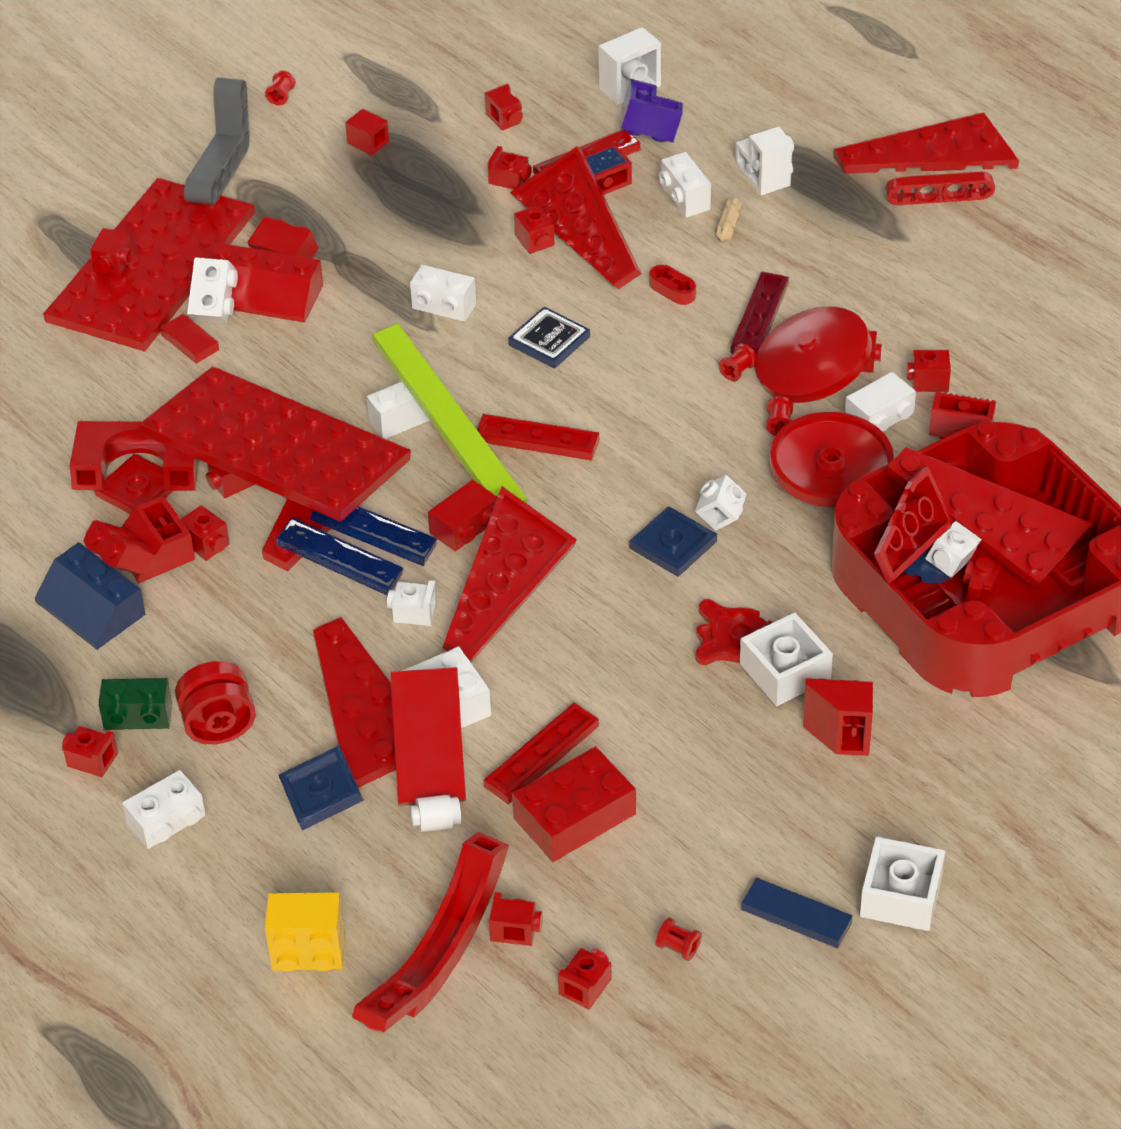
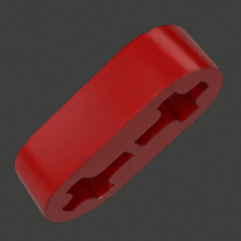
M656 265L650 269V288L679 305H687L694 302L696 299V283L693 279L668 265Z

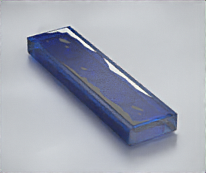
M359 506L341 522L315 510H312L310 520L423 567L437 544V538Z
M293 517L277 537V546L387 596L389 590L394 588L403 574V567Z

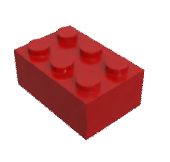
M596 746L512 793L514 820L552 862L557 861L636 815V788Z

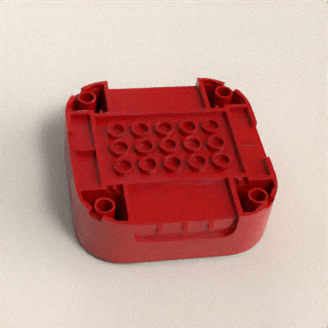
M983 421L928 445L917 452L1093 523L1088 532L1037 589L1033 588L1004 564L993 591L983 589L978 600H964L969 584L961 581L967 564L948 581L938 584L925 583L920 581L922 577L916 574L912 577L904 571L893 582L887 583L874 553L905 488L884 473L888 466L886 465L853 481L843 490L837 500L834 515L831 562L835 583L861 613L865 611L899 647V654L925 681L940 690L951 694L953 689L962 692L969 691L972 692L971 697H987L1011 690L1013 675L1104 629H1107L1114 637L1121 633V506L1052 440L1036 428L1008 422Z

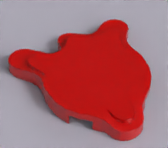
M704 599L699 604V614L709 624H701L696 628V636L702 645L696 650L695 659L701 665H708L721 660L740 663L741 638L773 622L770 620L767 622L760 617L759 611L752 608H727L711 599Z

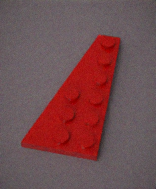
M984 112L834 149V159L844 174L878 173L880 168H895L896 172H906L907 168L921 167V171L965 170L967 166H982L983 170H992L994 165H1008V169H1018L1019 159Z
M578 146L510 192L526 208L540 205L554 223V233L618 290L642 274L587 159Z
M502 486L442 648L449 651L460 647L471 663L572 550L577 539Z
M339 617L313 629V635L336 740L359 788L396 770L391 682L343 618Z

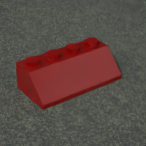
M212 242L204 257L206 259L229 260L235 267V270H237V285L232 287L231 298L234 299V311L305 323L323 288L320 259Z

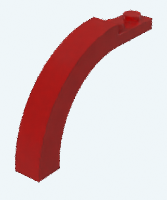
M477 832L463 842L447 892L424 937L411 956L394 975L354 1006L353 1019L364 1023L371 1030L384 1033L406 1014L413 1018L416 1017L430 1003L460 961L481 922L499 879L508 851V844L481 832Z

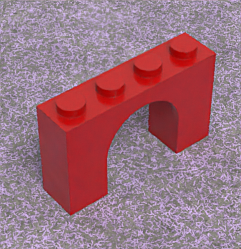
M78 421L69 465L72 490H103L106 469L113 460L131 453H146L163 460L164 491H195L199 459L139 434V423L141 421Z

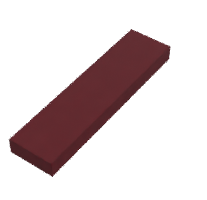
M761 271L730 347L731 354L734 353V349L739 344H746L757 355L762 342L771 330L788 288V276Z

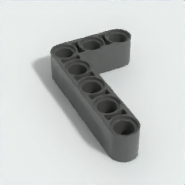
M217 77L215 80L213 96L216 134L186 179L184 186V199L186 202L214 205L248 151L250 133L247 84L245 80Z

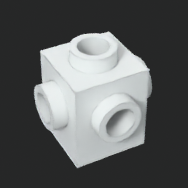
M727 475L716 480H709L700 490L701 496L695 512L717 531L738 520L743 512L742 506L747 494Z

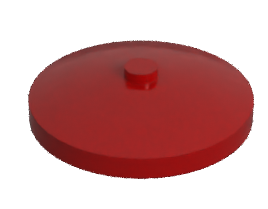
M826 306L800 312L780 323L764 339L757 352V363L755 364L757 376L763 388L774 398L776 396H784L789 398L792 403H806L826 398L845 388L862 372L871 355V336L862 318L848 309Z
M841 412L812 413L791 421L777 433L770 449V469L778 485L798 500L823 507H835L840 494L849 484L866 474L890 464L894 460L892 445L888 437L877 426L861 417Z

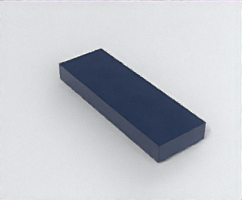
M757 877L741 903L742 911L837 949L853 920V915Z

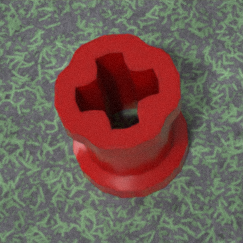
M280 70L274 73L273 83L265 90L266 99L278 106L284 105L287 102L288 93L294 89L296 80L291 73Z
M739 344L729 358L725 357L720 360L719 370L727 380L736 382L741 378L743 371L755 366L757 355L750 346Z
M776 396L767 402L769 418L766 421V429L771 435L776 436L786 424L792 421L790 415L793 412V403L787 397Z
M669 917L661 925L655 944L661 949L667 947L682 954L683 959L690 961L699 948L702 932L687 930L676 925L675 920Z

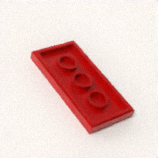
M458 668L390 672L398 806L416 805V798L448 794L450 798L458 797L459 802L466 801Z

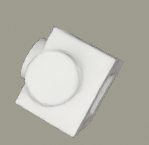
M955 521L935 541L926 560L952 578L968 563L982 539Z
M429 581L428 585L398 582L396 590H389L387 608L392 609L393 622L431 626L437 604L435 581Z

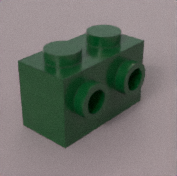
M168 678L102 679L98 706L104 730L170 729L173 703Z

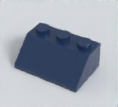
M79 542L54 559L35 596L37 604L96 650L146 615L141 589Z

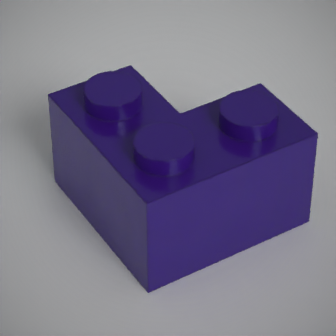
M631 78L622 106L621 129H625L626 132L632 135L644 134L651 136L652 139L658 142H674L683 114V103L657 96V85Z

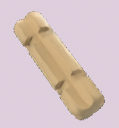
M737 197L727 200L717 227L716 236L722 242H725V239L730 240L732 238L743 204L738 201L739 198Z

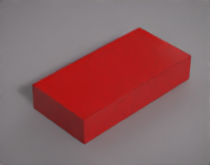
M184 314L160 326L161 336L196 364L219 351L218 341Z

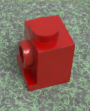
M508 83L485 92L486 115L502 131L521 123L523 113L521 112L522 105L518 97L511 94Z
M497 146L487 162L488 183L491 185L514 190L530 179L532 166L529 164V159L526 156L503 152V147Z
M78 726L74 734L67 733L62 742V751L64 752L67 767L98 777L104 776L118 755L114 732L107 731L105 734Z
M495 892L489 917L490 941L532 946L535 932L540 933L542 929L543 911H536L535 902L523 899H502V893Z
M580 948L564 970L561 969L558 973L559 995L590 1010L612 980L611 962H609L607 955L599 949H592L589 952Z

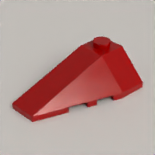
M929 467L923 468L907 483L874 553L887 583L893 582L954 523Z

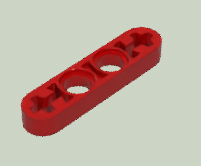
M980 171L897 177L890 180L886 184L885 189L888 201L893 205L901 206L984 200L994 194L995 184L990 173ZM952 184L961 185V187L956 191L947 190V188ZM924 186L934 187L929 193L919 192Z

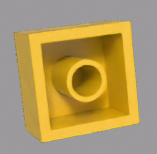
M268 893L265 933L272 970L284 972L295 970H318L323 972L343 970L345 929L340 893Z

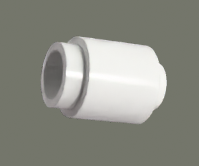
M448 794L416 798V805L410 806L412 826H418L420 832L452 829L453 825L461 824V809L458 797L450 798Z

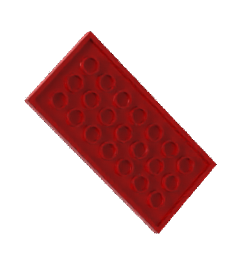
M157 178L114 229L129 232L133 252L131 263L126 265L121 276L95 272L90 257L43 313L45 322L145 352L160 334V326L169 322L190 296L194 259L204 258L212 242L231 244L255 214L254 204L220 195L214 205L186 202L184 199L185 185Z
M214 366L139 423V434L340 522L401 469L411 457L410 449Z

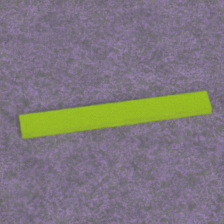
M399 323L373 333V343L472 479L497 497L503 486L527 503V497Z

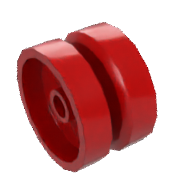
M227 661L202 663L186 671L176 684L175 696L179 711L181 712L184 729L193 741L212 745L230 742L242 736L253 725L256 718L255 706L249 693L245 673L237 665Z

